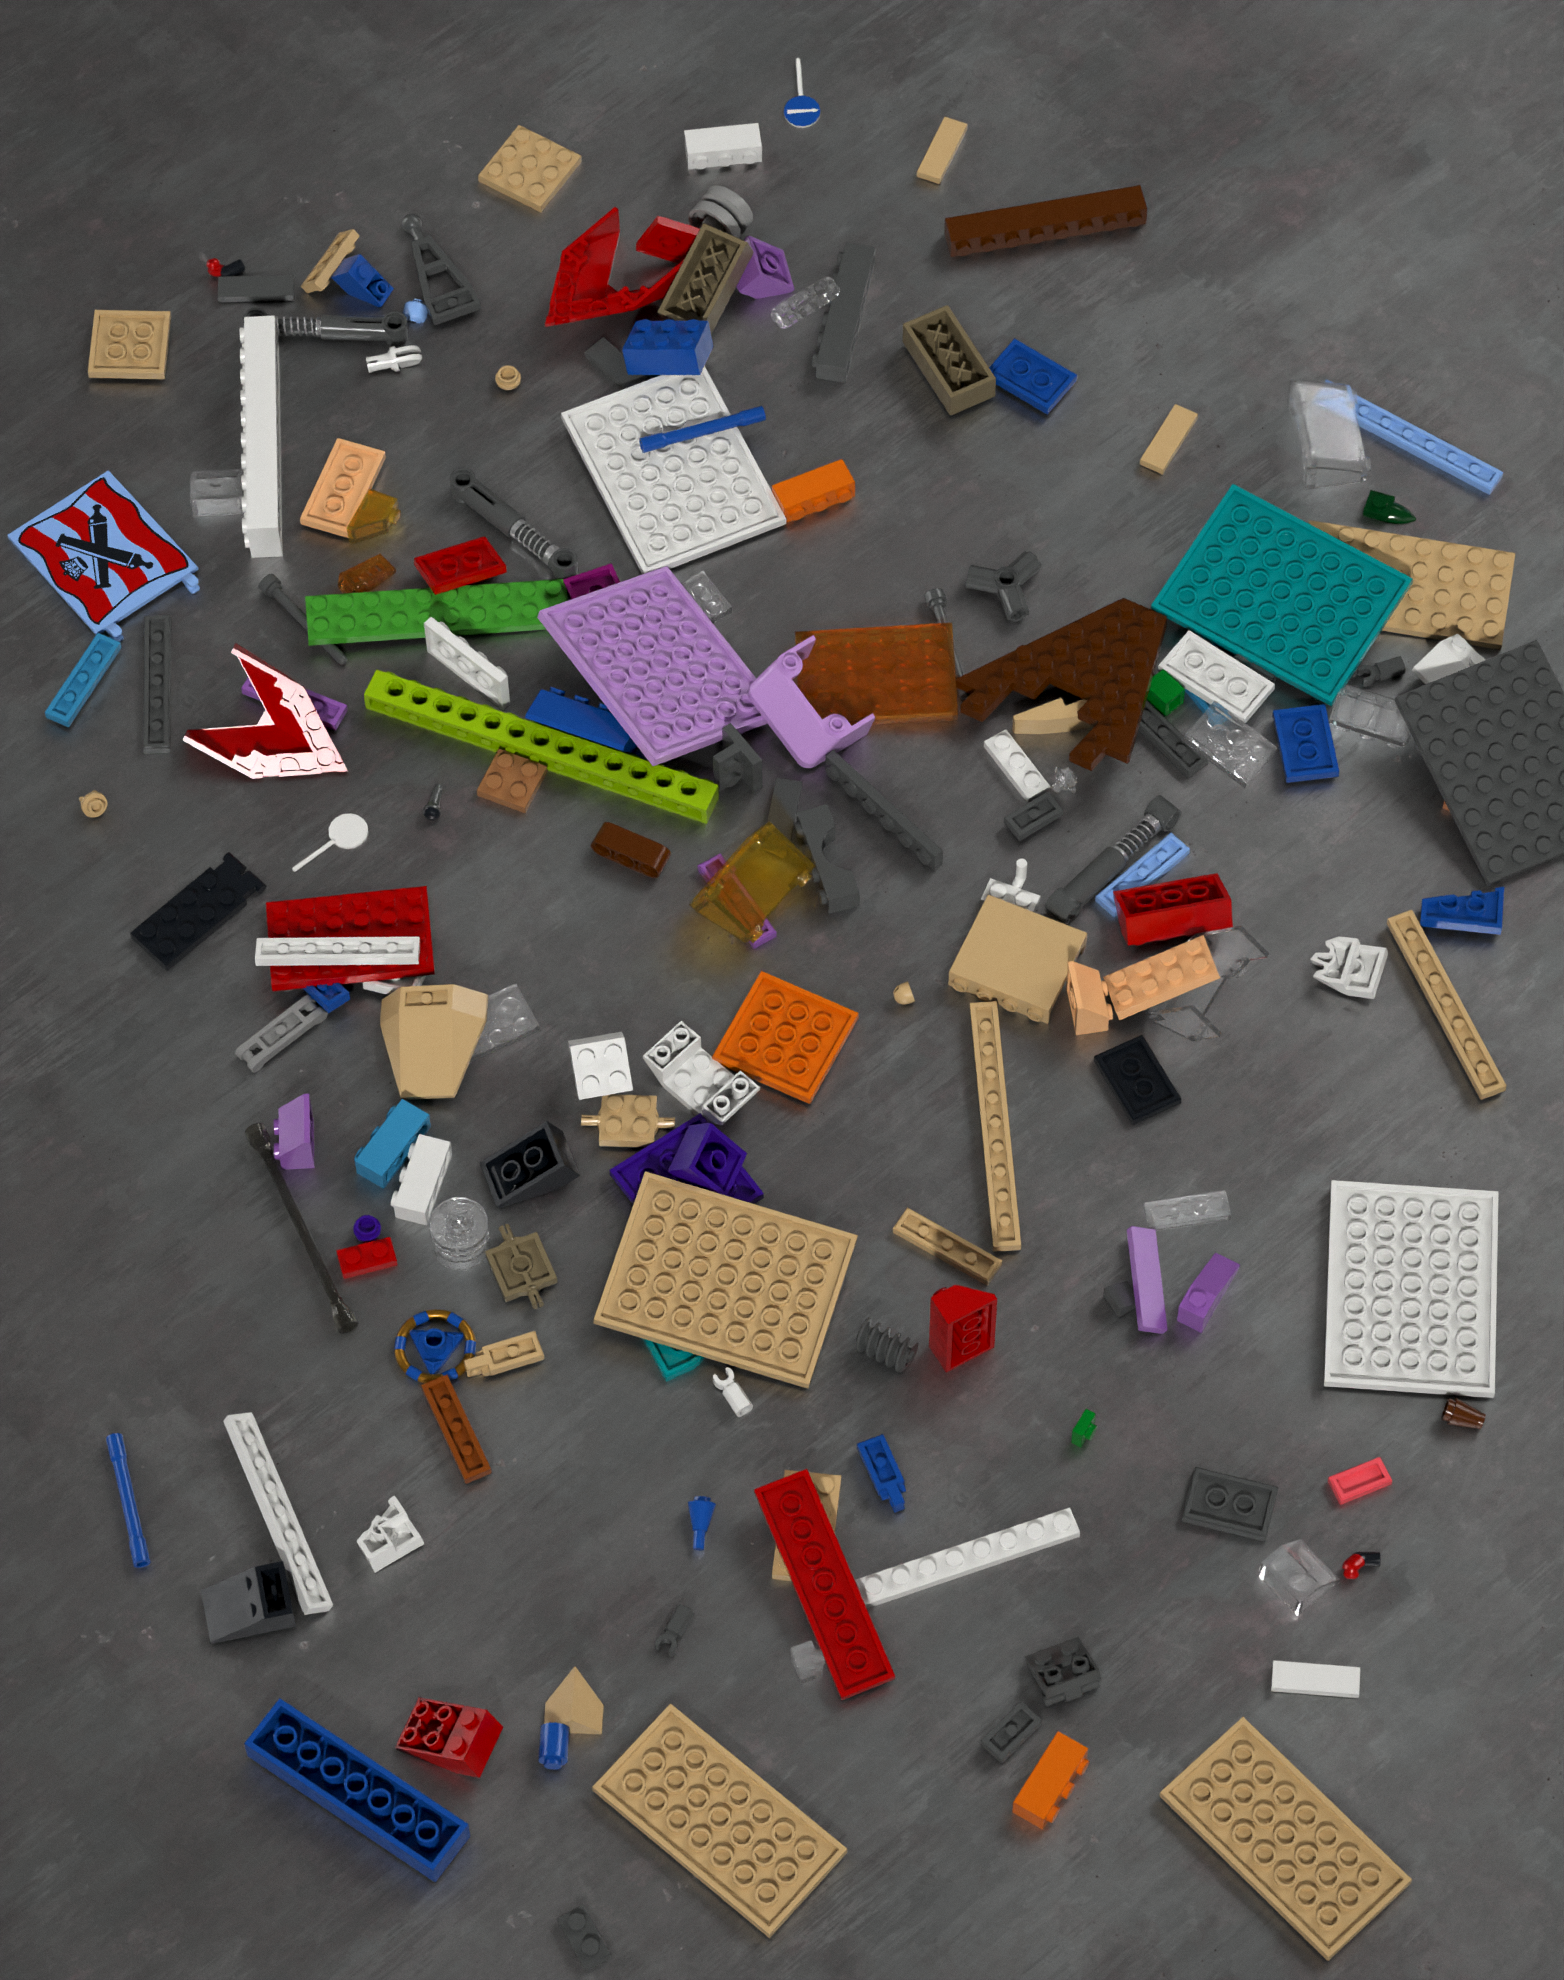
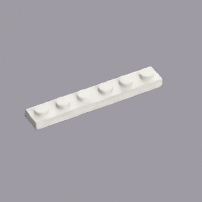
M420 937L257 938L255 963L256 966L419 964Z

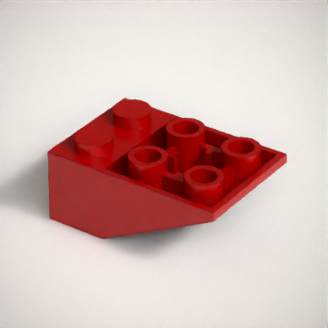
M419 1697L395 1749L454 1773L480 1778L503 1726L486 1709Z

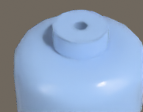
M420 299L407 301L402 312L406 316L407 321L416 323L425 322L428 315L426 306Z

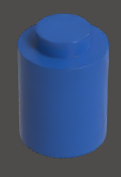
M553 1722L541 1725L538 1761L544 1764L545 1768L556 1770L560 1769L562 1765L567 1764L569 1726Z

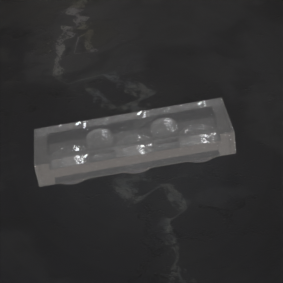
M1226 1190L1145 1202L1143 1207L1148 1228L1156 1229V1231L1231 1220Z

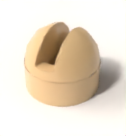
M908 981L896 986L893 994L897 1003L906 1005L915 1002Z

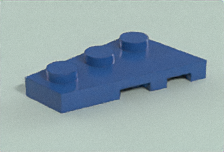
M1504 887L1495 888L1494 892L1482 893L1481 890L1472 891L1471 895L1460 897L1451 894L1424 898L1421 903L1420 925L1421 927L1501 935Z

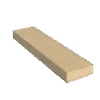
M908 1207L893 1227L894 1234L987 1286L1002 1266L1001 1259Z

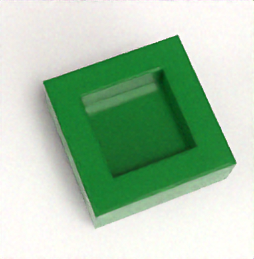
M1085 1409L1072 1430L1071 1443L1081 1448L1086 1439L1091 1441L1098 1427L1095 1425L1096 1413Z

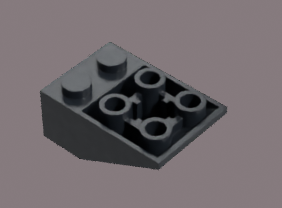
M283 1561L255 1566L201 1590L210 1644L296 1627Z

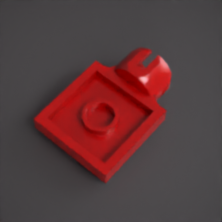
M657 216L636 242V251L679 264L682 260H685L700 228L674 221L667 217Z

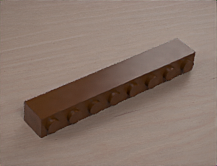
M1141 185L945 218L944 234L950 256H966L972 253L990 252L1007 247L1014 248L1019 245L1037 244L1043 241L1089 235L1101 231H1113L1130 226L1137 227L1146 224L1147 206Z

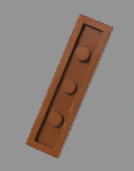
M448 1375L421 1385L424 1396L465 1484L491 1474V1467Z

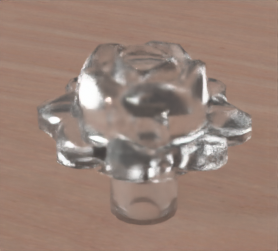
M1056 766L1054 768L1056 781L1050 785L1055 793L1060 792L1062 789L1071 791L1073 794L1076 793L1075 785L1078 782L1076 774L1069 770L1068 767L1061 769Z

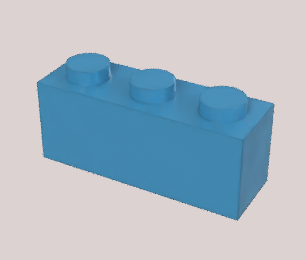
M401 1099L397 1106H392L382 1126H377L372 1132L368 1144L357 1151L354 1158L357 1174L384 1189L408 1158L411 1143H416L418 1135H426L431 1128L429 1114L404 1099Z

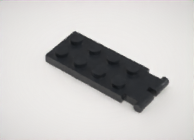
M230 852L224 855V862L214 870L209 867L130 932L131 939L166 971L247 905L246 899L256 891L262 893L266 889V884L251 871L243 874L246 866Z

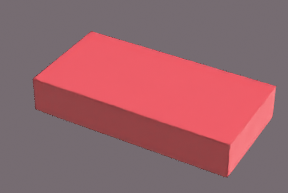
M1377 1457L1328 1477V1483L1339 1504L1342 1505L1392 1485V1479L1381 1458Z

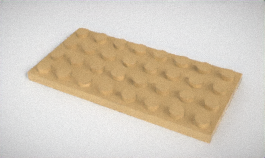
M1309 520L1310 525L1413 578V584L1382 631L1436 640H1444L1459 634L1469 645L1501 650L1515 553Z
M671 1703L592 1787L593 1792L768 1938H771L847 1854L845 1846Z
M1244 1717L1236 1722L1160 1792V1797L1327 1961L1338 1953L1412 1882V1879Z

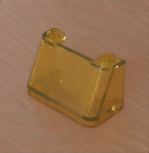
M769 821L745 839L693 898L689 906L698 914L742 942L747 943L751 941L754 943L764 933L761 928L764 925L765 919L791 889L797 885L802 888L811 879L812 876L809 873L815 865Z

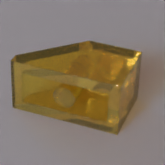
M369 489L347 527L349 543L355 544L388 533L392 525L398 523L401 516L398 499Z

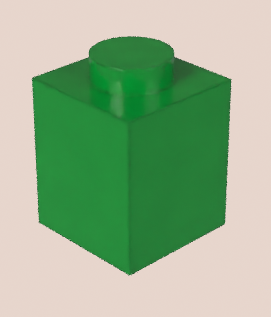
M1163 669L1156 675L1153 674L1147 701L1166 717L1184 703L1185 688Z

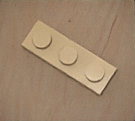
M354 229L340 232L301 285L306 293L320 292L328 286L330 282L328 279L336 271L344 257L355 248L354 243L359 238V234Z

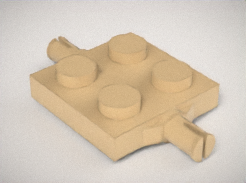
M610 1094L602 1096L601 1109L598 1115H581V1126H598L599 1146L647 1147L655 1142L658 1128L675 1129V1117H659L657 1112V1096Z

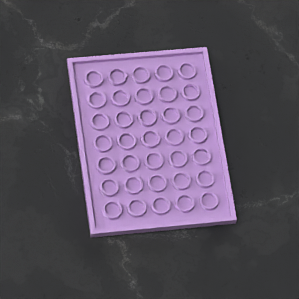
M667 566L539 611L537 618L652 766L722 741V728L730 723L740 734L768 724L748 697L749 688L756 677Z

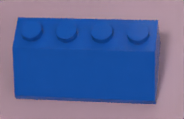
M550 687L549 691L540 690L526 713L525 718L621 751L634 754L636 752L637 745L605 704L599 703L597 708L589 705L590 699L578 695L571 699L564 696L566 691Z

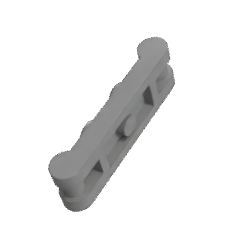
M306 995L242 1043L236 1049L235 1055L240 1060H245L248 1063L247 1067L253 1073H256L268 1060L315 1024L322 1023L327 1018L328 1013L322 1007H318L315 1004L316 1001L310 995ZM308 1012L309 1015L305 1017L302 1013ZM258 1048L260 1052L254 1055L252 1051Z

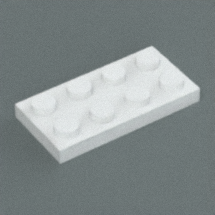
M432 617L424 622L427 652L501 710L506 709L510 705L508 675L505 670L499 666L495 667L482 652H476L463 637L454 635L445 623L438 622Z
M1188 631L1158 665V672L1164 669L1182 687L1242 725H1245L1275 688L1273 682L1191 631Z

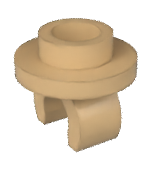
M96 790L91 791L85 797H79L81 809L88 817H98L107 808L106 797Z

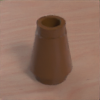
M1448 1398L1441 1420L1447 1421V1425L1481 1430L1486 1414L1458 1398H1455V1400Z

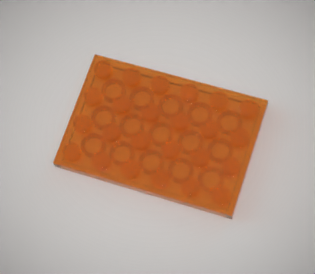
M952 623L795 632L796 645L812 635L816 638L809 657L802 661L803 667L797 676V682L800 691L822 719L831 714H839L844 716L851 726L872 713L876 717L872 725L958 720Z

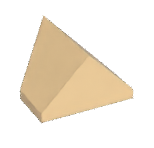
M574 1666L546 1701L544 1724L552 1722L565 1724L570 1728L569 1733L602 1734L604 1705L576 1666Z

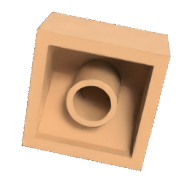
M1074 961L1068 962L1066 992L1075 1034L1082 1035L1108 1031L1109 1020H1113L1111 1004H1106L1105 997L1108 996L1106 981H1101L1099 970Z

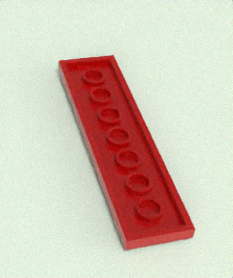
M808 1469L754 1489L756 1499L841 1701L894 1680L895 1674Z

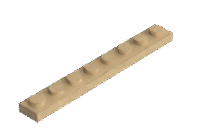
M1413 910L1388 918L1387 925L1480 1100L1506 1091L1507 1085Z

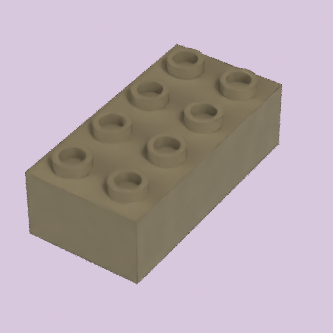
M703 223L657 313L663 320L688 321L696 319L698 321H708L712 334L754 251L746 241Z
M948 305L903 324V344L950 416L995 397V376Z

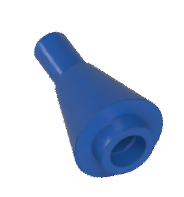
M696 1496L693 1501L688 1502L692 1530L694 1531L693 1550H704L705 1532L708 1530L716 1504L711 1502L709 1497Z

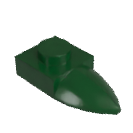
M1370 490L1363 510V516L1391 524H1406L1416 521V517L1409 509L1395 502L1394 496Z

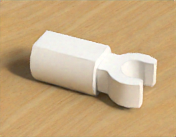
M727 1367L725 1368V1373L728 1379L720 1380L714 1374L713 1384L716 1388L723 1390V1396L737 1417H741L749 1413L753 1409V1405L739 1383L734 1382V1372L732 1369Z

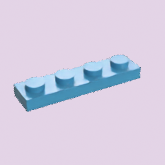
M100 633L96 634L46 709V718L68 728L70 727L121 650L120 642Z

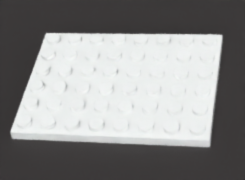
M705 366L701 375H660L561 413V419L642 575L665 566L669 569L786 524V517L738 427L642 453L639 438L657 433H666L731 415Z
M1331 1180L1324 1386L1494 1398L1498 1191Z

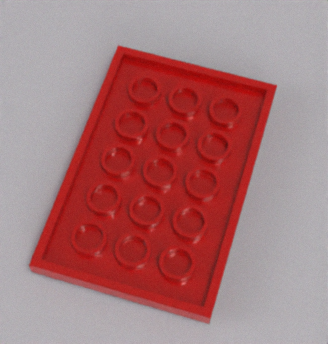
M427 886L266 902L268 938L420 937L419 964L270 966L272 991L306 988V986L317 987V985L323 984L330 986L333 983L349 984L435 975Z

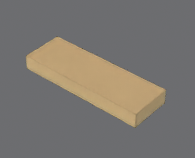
M944 116L917 170L918 178L937 184L941 183L967 131L966 123Z
M1175 404L1141 457L1140 465L1163 475L1197 421L1198 414Z

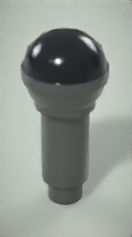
M435 784L430 800L423 808V814L428 820H436L441 815L440 800L443 793V786L441 784Z

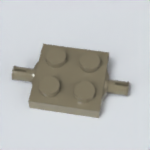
M505 1224V1229L501 1225L499 1231L504 1241L499 1246L486 1250L485 1256L505 1302L521 1296H528L533 1309H538L537 1303L539 1308H541L544 1302L538 1291L556 1284L558 1281L539 1235L535 1232L524 1237H514L509 1224Z

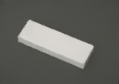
M1273 1660L1271 1691L1359 1698L1360 1667Z

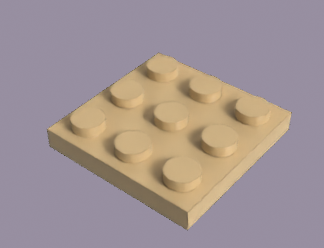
M518 125L480 172L478 180L480 183L541 213L580 165L582 159L581 155Z
M95 310L88 365L89 378L165 379L171 325L170 311Z

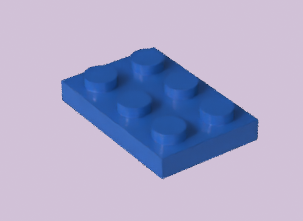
M1015 338L989 367L996 378V385L1047 415L1077 381L1075 373Z
M1325 704L1273 710L1272 717L1286 783L1339 777V767Z

